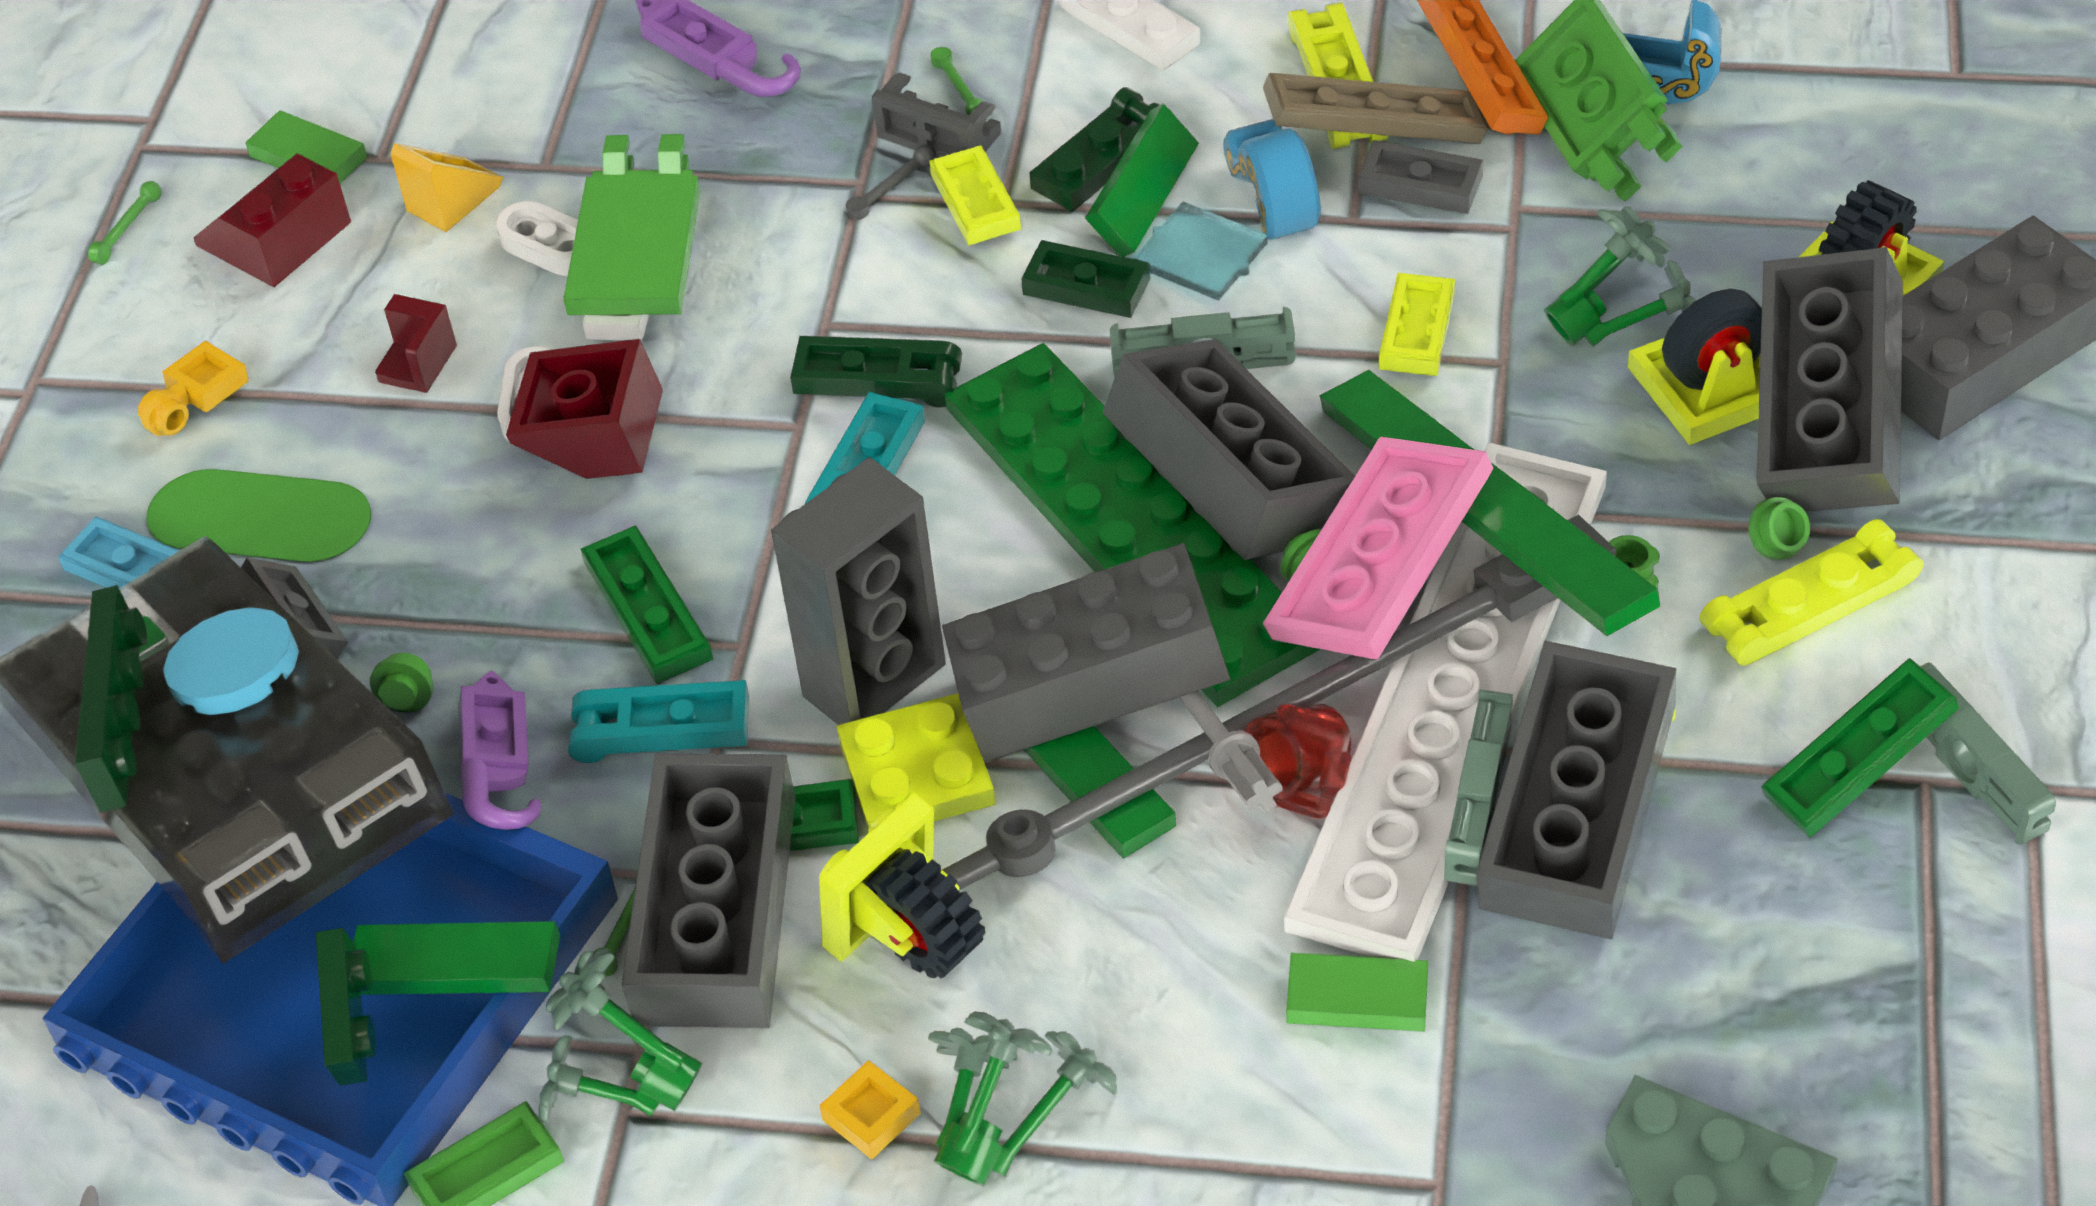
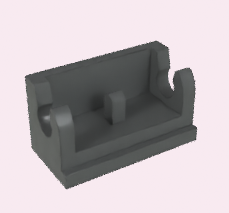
M896 73L881 90L877 89L872 95L877 137L912 150H916L917 147L922 145L929 146L933 150L935 158L982 145L986 152L1001 134L1000 121L990 119L985 122L987 117L993 113L995 104L983 101L968 116L950 110L946 105L940 103L933 104L918 99L915 92L906 90L904 93H900L911 80V76L904 73Z

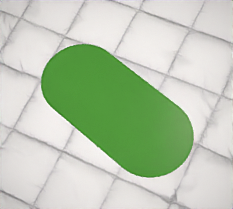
M219 469L197 470L173 479L156 493L147 510V525L150 532L157 540L170 547L300 562L322 561L342 554L363 537L371 521V508L367 498L361 491L351 485L336 481Z

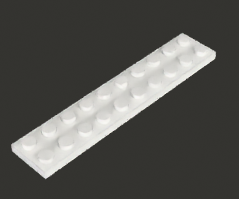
M1488 442L1485 452L1490 462L1565 519L1569 520L1579 514L1591 525L1606 487L1607 471ZM1461 522L1437 561L1410 624L1477 590L1475 588L1473 569L1502 555V553ZM1559 598L1512 623L1496 608L1393 662L1284 915V932L1368 957L1405 959L1412 962L1418 960L1449 881H1444L1446 843L1449 839L1458 787L1479 700V691L1482 689L1513 694L1511 710L1513 722L1561 601Z

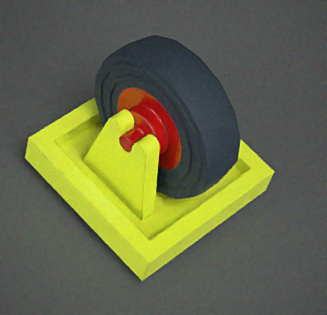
M1729 288L1712 292L1698 299L1678 315L1668 329L1665 338L1629 351L1628 369L1689 445L1759 419L1762 307L1745 291Z

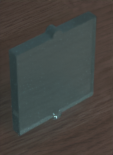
M1182 202L1162 226L1153 227V236L1133 259L1149 262L1150 273L1219 301L1240 275L1246 276L1249 274V265L1268 244V235Z

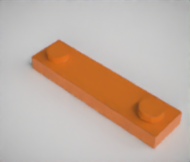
M1417 0L1491 130L1509 135L1514 133L1540 135L1548 115L1480 1Z

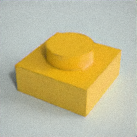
M869 1060L819 1105L822 1120L871 1160L921 1114L919 1099Z

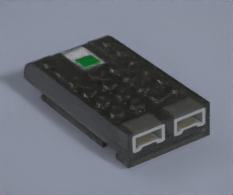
M206 536L151 567L144 574L119 588L129 609L135 607L139 609L147 630V644L140 647L139 653L144 674V685L142 688L136 689V704L139 710L141 725L140 730L133 732L132 737L137 773L135 776L129 777L126 807L100 813L75 766L91 605L0 657V703L167 894L174 893L171 898L187 915L203 941L222 964L454 815L421 739L217 544ZM253 607L272 610L286 619L295 638L299 654L292 673L286 680L283 674H281L277 680L272 682L270 685L273 692L265 699L239 711L217 715L196 713L193 705L185 704L183 707L175 701L167 685L163 668L168 652L183 634L206 619L226 611Z

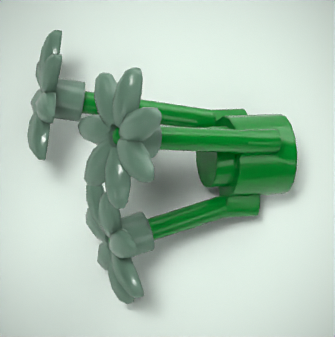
M1625 206L1621 210L1622 213L1618 211L1609 212L1605 209H1599L1596 212L1616 231L1605 244V247L1608 249L1574 285L1544 308L1549 322L1571 346L1585 338L1594 347L1614 332L1664 311L1667 315L1679 310L1683 312L1696 301L1689 295L1690 281L1684 277L1682 269L1677 262L1670 260L1667 261L1668 267H1665L1664 270L1673 288L1659 293L1660 299L1607 322H1601L1600 317L1607 313V309L1593 290L1627 257H1636L1639 261L1646 259L1651 265L1655 263L1662 268L1665 265L1663 254H1667L1670 250L1669 245L1665 241L1653 235L1655 231L1654 222L1645 221L1641 223L1638 215L1631 207Z
M607 948L599 949L595 953L585 951L578 960L575 973L567 972L560 976L559 984L562 988L549 998L546 1003V1010L552 1013L554 1028L557 1030L564 1025L573 1012L576 1014L581 1008L592 1017L599 1013L642 1046L645 1051L630 1076L631 1079L641 1085L639 1090H634L583 1076V1069L567 1065L566 1059L573 1037L564 1035L558 1039L554 1046L552 1062L547 1066V1077L549 1080L542 1087L539 1094V1118L543 1123L548 1121L551 1108L555 1106L558 1092L576 1097L578 1091L629 1104L651 1117L660 1103L676 1111L702 1067L703 1063L669 1043L662 1041L609 999L610 994L600 984L605 977V970L615 957Z
M977 1011L969 1014L964 1023L988 1032V1035L976 1037L974 1040L968 1032L956 1027L951 1029L950 1032L933 1031L928 1036L930 1041L939 1044L936 1052L957 1056L954 1070L958 1072L946 1123L935 1144L940 1148L933 1162L964 1179L985 1186L991 1171L1001 1176H1006L1016 1153L1071 1087L1078 1089L1087 1079L1092 1084L1097 1081L1113 1095L1117 1092L1116 1074L1104 1063L1096 1061L1097 1057L1093 1050L1088 1048L1081 1050L1078 1041L1065 1031H1048L1044 1036L1059 1049L1058 1055L1065 1060L1057 1070L1060 1077L1007 1141L1001 1145L997 1142L1003 1130L983 1119L1002 1069H1009V1063L1017 1060L1018 1054L1016 1050L1018 1047L1034 1053L1036 1050L1051 1055L1053 1051L1051 1045L1039 1037L1033 1030L1026 1028L1014 1029V1026L1008 1019L997 1020L992 1015ZM986 1062L987 1066L969 1111L966 1113L965 1109L973 1078L981 1075L983 1064Z

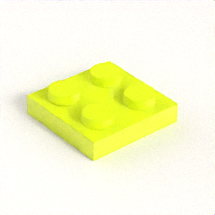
M958 693L836 725L839 744L850 778L853 780L854 790L867 830H869L872 822L882 811L889 807L896 809L914 792L934 808V821L996 805L991 779L962 710Z

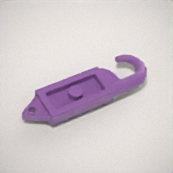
M635 0L641 18L639 22L642 37L715 80L722 78L750 95L773 97L793 88L800 78L801 67L799 62L788 53L782 56V61L787 66V71L783 75L767 78L751 71L758 60L757 45L752 40V36L689 0Z
M489 671L474 685H461L458 703L459 776L462 779V803L467 814L480 824L503 830L519 829L530 825L539 817L541 802L537 799H532L525 809L517 811L504 810L491 804L488 798V791H507L525 785L529 765L525 692L513 691L494 671Z

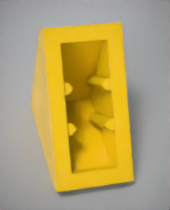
M394 143L390 153L407 212L445 232L449 231L500 188L503 180L502 176L462 156Z

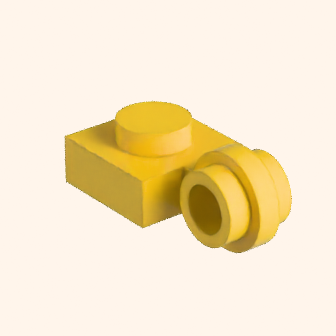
M205 340L162 371L167 389H154L145 394L139 403L138 415L143 427L154 435H175L187 423L189 411L186 406L191 403L207 413L248 383L246 366Z

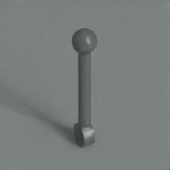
M924 145L917 147L911 160L863 197L856 196L850 198L846 202L848 217L853 220L865 218L869 213L868 207L918 167L930 166L929 161L935 157L933 150L929 146Z

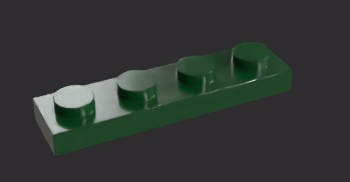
M118 585L92 591L75 754V766L100 813L127 806L129 777L135 776L137 773L132 737L133 732L139 731L141 725L139 710L136 704V689L142 688L144 685V674L139 653L140 647L147 644V630L139 609L136 607L129 609Z

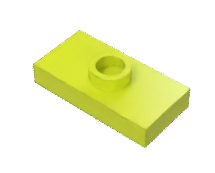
M982 145L929 161L931 176L968 246L1021 230L1020 214Z
M1397 273L1379 352V370L1438 376L1455 296V279Z

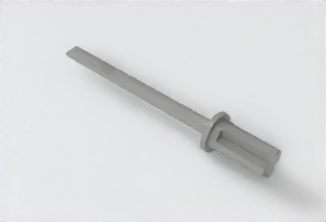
M1198 691L1179 697L1213 743L1208 756L1212 771L1218 777L1229 781L1250 810L1258 805L1265 812L1276 807L1277 804L1273 796L1283 791L1282 785L1259 756V745L1253 736L1244 731L1229 732Z

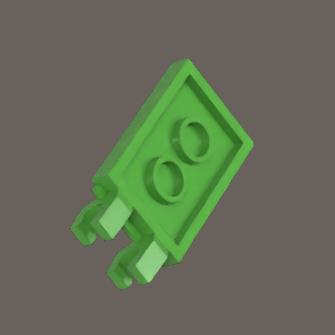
M1574 0L1515 59V62L1548 115L1544 125L1573 172L1586 180L1589 177L1593 181L1597 179L1601 187L1607 191L1614 188L1617 196L1626 202L1642 187L1633 170L1620 158L1636 140L1649 152L1654 148L1659 158L1665 162H1668L1683 147L1673 129L1660 118L1667 111L1664 105L1668 101L1601 0Z
M661 134L658 148L659 170H634L633 155H627L630 147L629 135H606L602 151L603 171H593L592 177H586L563 298L567 315H665L682 313L701 192L698 176L693 175V170H688V154H683L685 148L684 134Z

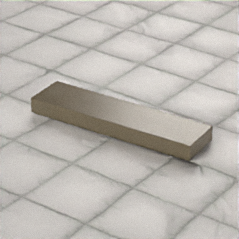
M1269 73L1263 85V90L1276 126L1481 143L1487 131L1479 107L1471 93L1466 90Z

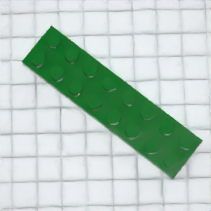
M1044 342L955 387L953 392L945 393L946 407L951 415L1094 572L1126 563L1155 551L1164 550L1181 543L1185 544L1231 679L1201 689L1217 708L1321 650L1271 639L1263 622L1282 592L1251 559L1244 560L1238 553L1232 550L1224 538L1193 509L1192 505L1167 479L1158 473L1157 469L1142 453L1124 438L1123 434L1103 414L1105 406Z

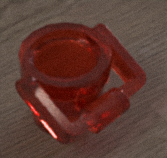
M1283 704L1278 707L1276 712H1269L1255 718L1247 725L1245 732L1250 733L1258 742L1259 756L1282 785L1283 791L1273 796L1277 806L1312 818H1325L1331 809L1337 792L1346 785L1351 762L1350 729L1343 717L1333 707L1326 704H1315L1303 708ZM1320 777L1318 786L1321 790L1320 797L1303 792L1312 785L1313 781Z

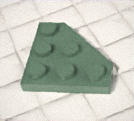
M1634 1075L1609 1123L1605 1139V1145L1616 1168L1620 1167L1633 1195V1206H1819L1833 1178L1838 1159L1637 1075Z

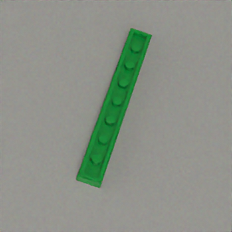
M1370 370L1319 395L1323 412L1370 450L1373 449L1380 437L1474 450ZM1491 462L1494 469L1462 520L1466 526L1606 636L1661 607L1658 588Z

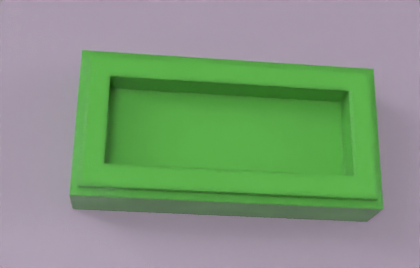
M281 110L245 142L249 156L279 168L298 153L337 173L340 184L367 158L364 143Z
M1291 953L1286 1023L1425 1032L1428 961L1415 960L1412 962L1405 959Z
M525 1101L404 1172L409 1187L422 1206H491L564 1162V1159L554 1139L528 1102Z

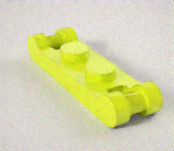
M1342 2L1327 4L1324 11L1307 13L1306 9L1288 12L1291 40L1297 45L1308 76L1373 82ZM1327 130L1332 149L1349 147L1350 141L1368 138L1370 143L1373 140L1384 141L1388 139V135Z
M1874 519L1866 523L1854 537L1731 598L1727 595L1714 598L1701 611L1699 621L1713 636H1722L1727 641L1726 651L1738 664L1746 666L1908 585L1920 574L1924 564L1911 548H1901L1894 541L1896 538L1895 532L1882 519ZM1877 559L1882 565L1871 570L1866 563Z

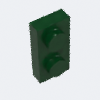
M1041 240L1021 278L1023 295L1132 318L1150 281L1149 262Z
M344 928L315 932L324 1065L340 1086L367 1082L366 1058L376 1056V1036L373 1021L370 1015L363 1016L361 992L371 989V970L367 952L365 949L357 950Z

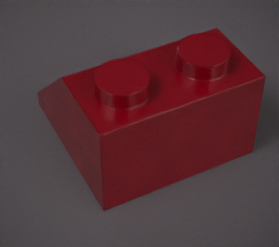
M296 153L193 237L197 247L264 283L276 287L351 223V219L337 173Z
M633 339L530 352L506 432L510 444L586 479L642 473L663 388L641 340Z

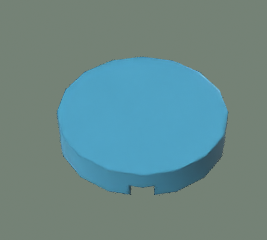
M253 607L230 610L202 621L183 634L168 652L163 672L175 701L184 707L185 704L193 705L196 713L207 715L231 713L259 703L271 694L273 689L270 684L277 680L281 674H283L286 680L294 670L299 650L286 619L274 611Z

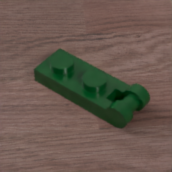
M1128 87L1121 88L1113 97L1110 107L1029 172L1031 189L1069 211H1075L1105 186L1150 110L1160 104L1152 103L1148 105L1143 102V96ZM1132 122L1137 123L1133 128L1128 127Z
M799 336L790 376L793 394L866 397L868 392L892 398L922 399L930 406L946 407L945 393L953 392L954 388L957 387V381L953 376L957 375L960 371L963 353L956 344L948 341Z

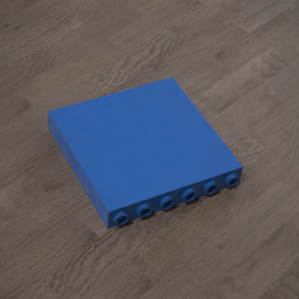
M286 726L42 1019L56 1044L53 1047L55 1055L71 1069L79 1073H86L91 1068L107 1076L108 1080L119 1091L131 1098L139 1099L145 1094L160 1101L172 1116L186 1124L193 1125L197 1120H200L216 1128L222 1138L240 1150L249 1151L254 1146L271 1154L273 1159L283 1169L297 1177L304 1178L308 1173H311L328 1181L331 1188L337 1194L351 1203L361 1205L367 1200L378 1206H394L409 1186L404 1172L431 1156L560 980V976L565 973L618 900L607 860L526 826L519 829L503 830L480 824L467 814L462 799L426 784L424 785L427 789V794L422 799L409 807H404L400 804L363 828L362 836L357 841L344 849L338 848L309 818L295 789V785L299 780L339 756L345 750ZM266 803L297 834L311 862V869L292 882L284 879L246 903L243 914L228 924L222 925L192 893L177 864V859L180 855L259 805ZM555 921L560 932V941L550 992L361 995L363 1016H371L376 1036V1056L366 1058L367 1082L340 1086L325 1067L315 932L344 928L353 942L357 925Z

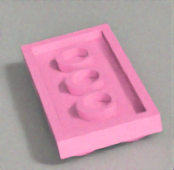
M1380 437L1264 620L1263 625L1271 639L1378 660L1494 469L1486 452Z

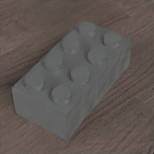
M2032 215L1905 294L1902 304L1901 411L1940 441L2095 341L2096 260Z
M1887 247L1763 261L1757 486L1766 499L1784 497L1801 506L1805 512L1900 504L1903 281Z
M1216 339L1122 355L1103 414L1123 434L1124 438L1132 443L1157 469L1158 473L1167 479L1192 505L1193 509L1224 538L1232 550L1238 553L1244 560L1284 552L1287 544L1295 536L1315 529L1322 530L1355 475Z
M868 457L848 473L838 476L828 488L801 508L788 513L778 525L771 529L802 696L837 725L885 713L946 665L923 496Z
M1184 543L1152 552L1146 556L1102 571L1090 573L1079 579L1040 592L1031 593L1023 598L979 613L969 614L964 618L942 625L962 710L985 763L1231 680Z
M1544 641L1476 872L1479 909L1606 939H1613L1676 706L1677 668Z
M655 753L622 978V988L631 1016L643 1026L770 1028L796 801L786 755Z

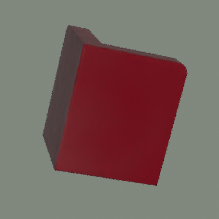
M394 294L384 309L393 344L376 368L375 374L379 383L427 393L457 346L447 307L445 304Z

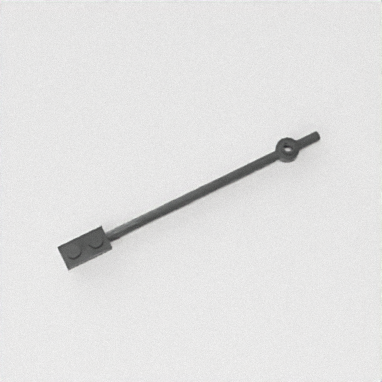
M1579 514L1568 520L1616 557V548ZM1502 554L1473 569L1475 588L1477 590L1395 632L1378 660L1351 655L1223 722V725L1229 732L1244 731L1254 736L1496 608L1512 623L1557 599V597ZM1204 732L1045 816L1039 812L1026 809L1005 813L998 817L988 828L986 847L942 870L947 875L951 874L958 881L957 885L960 890L997 870L1002 874L1012 877H1025L1036 874L1046 868L1053 860L1056 852L1054 840L1207 761L1213 743Z

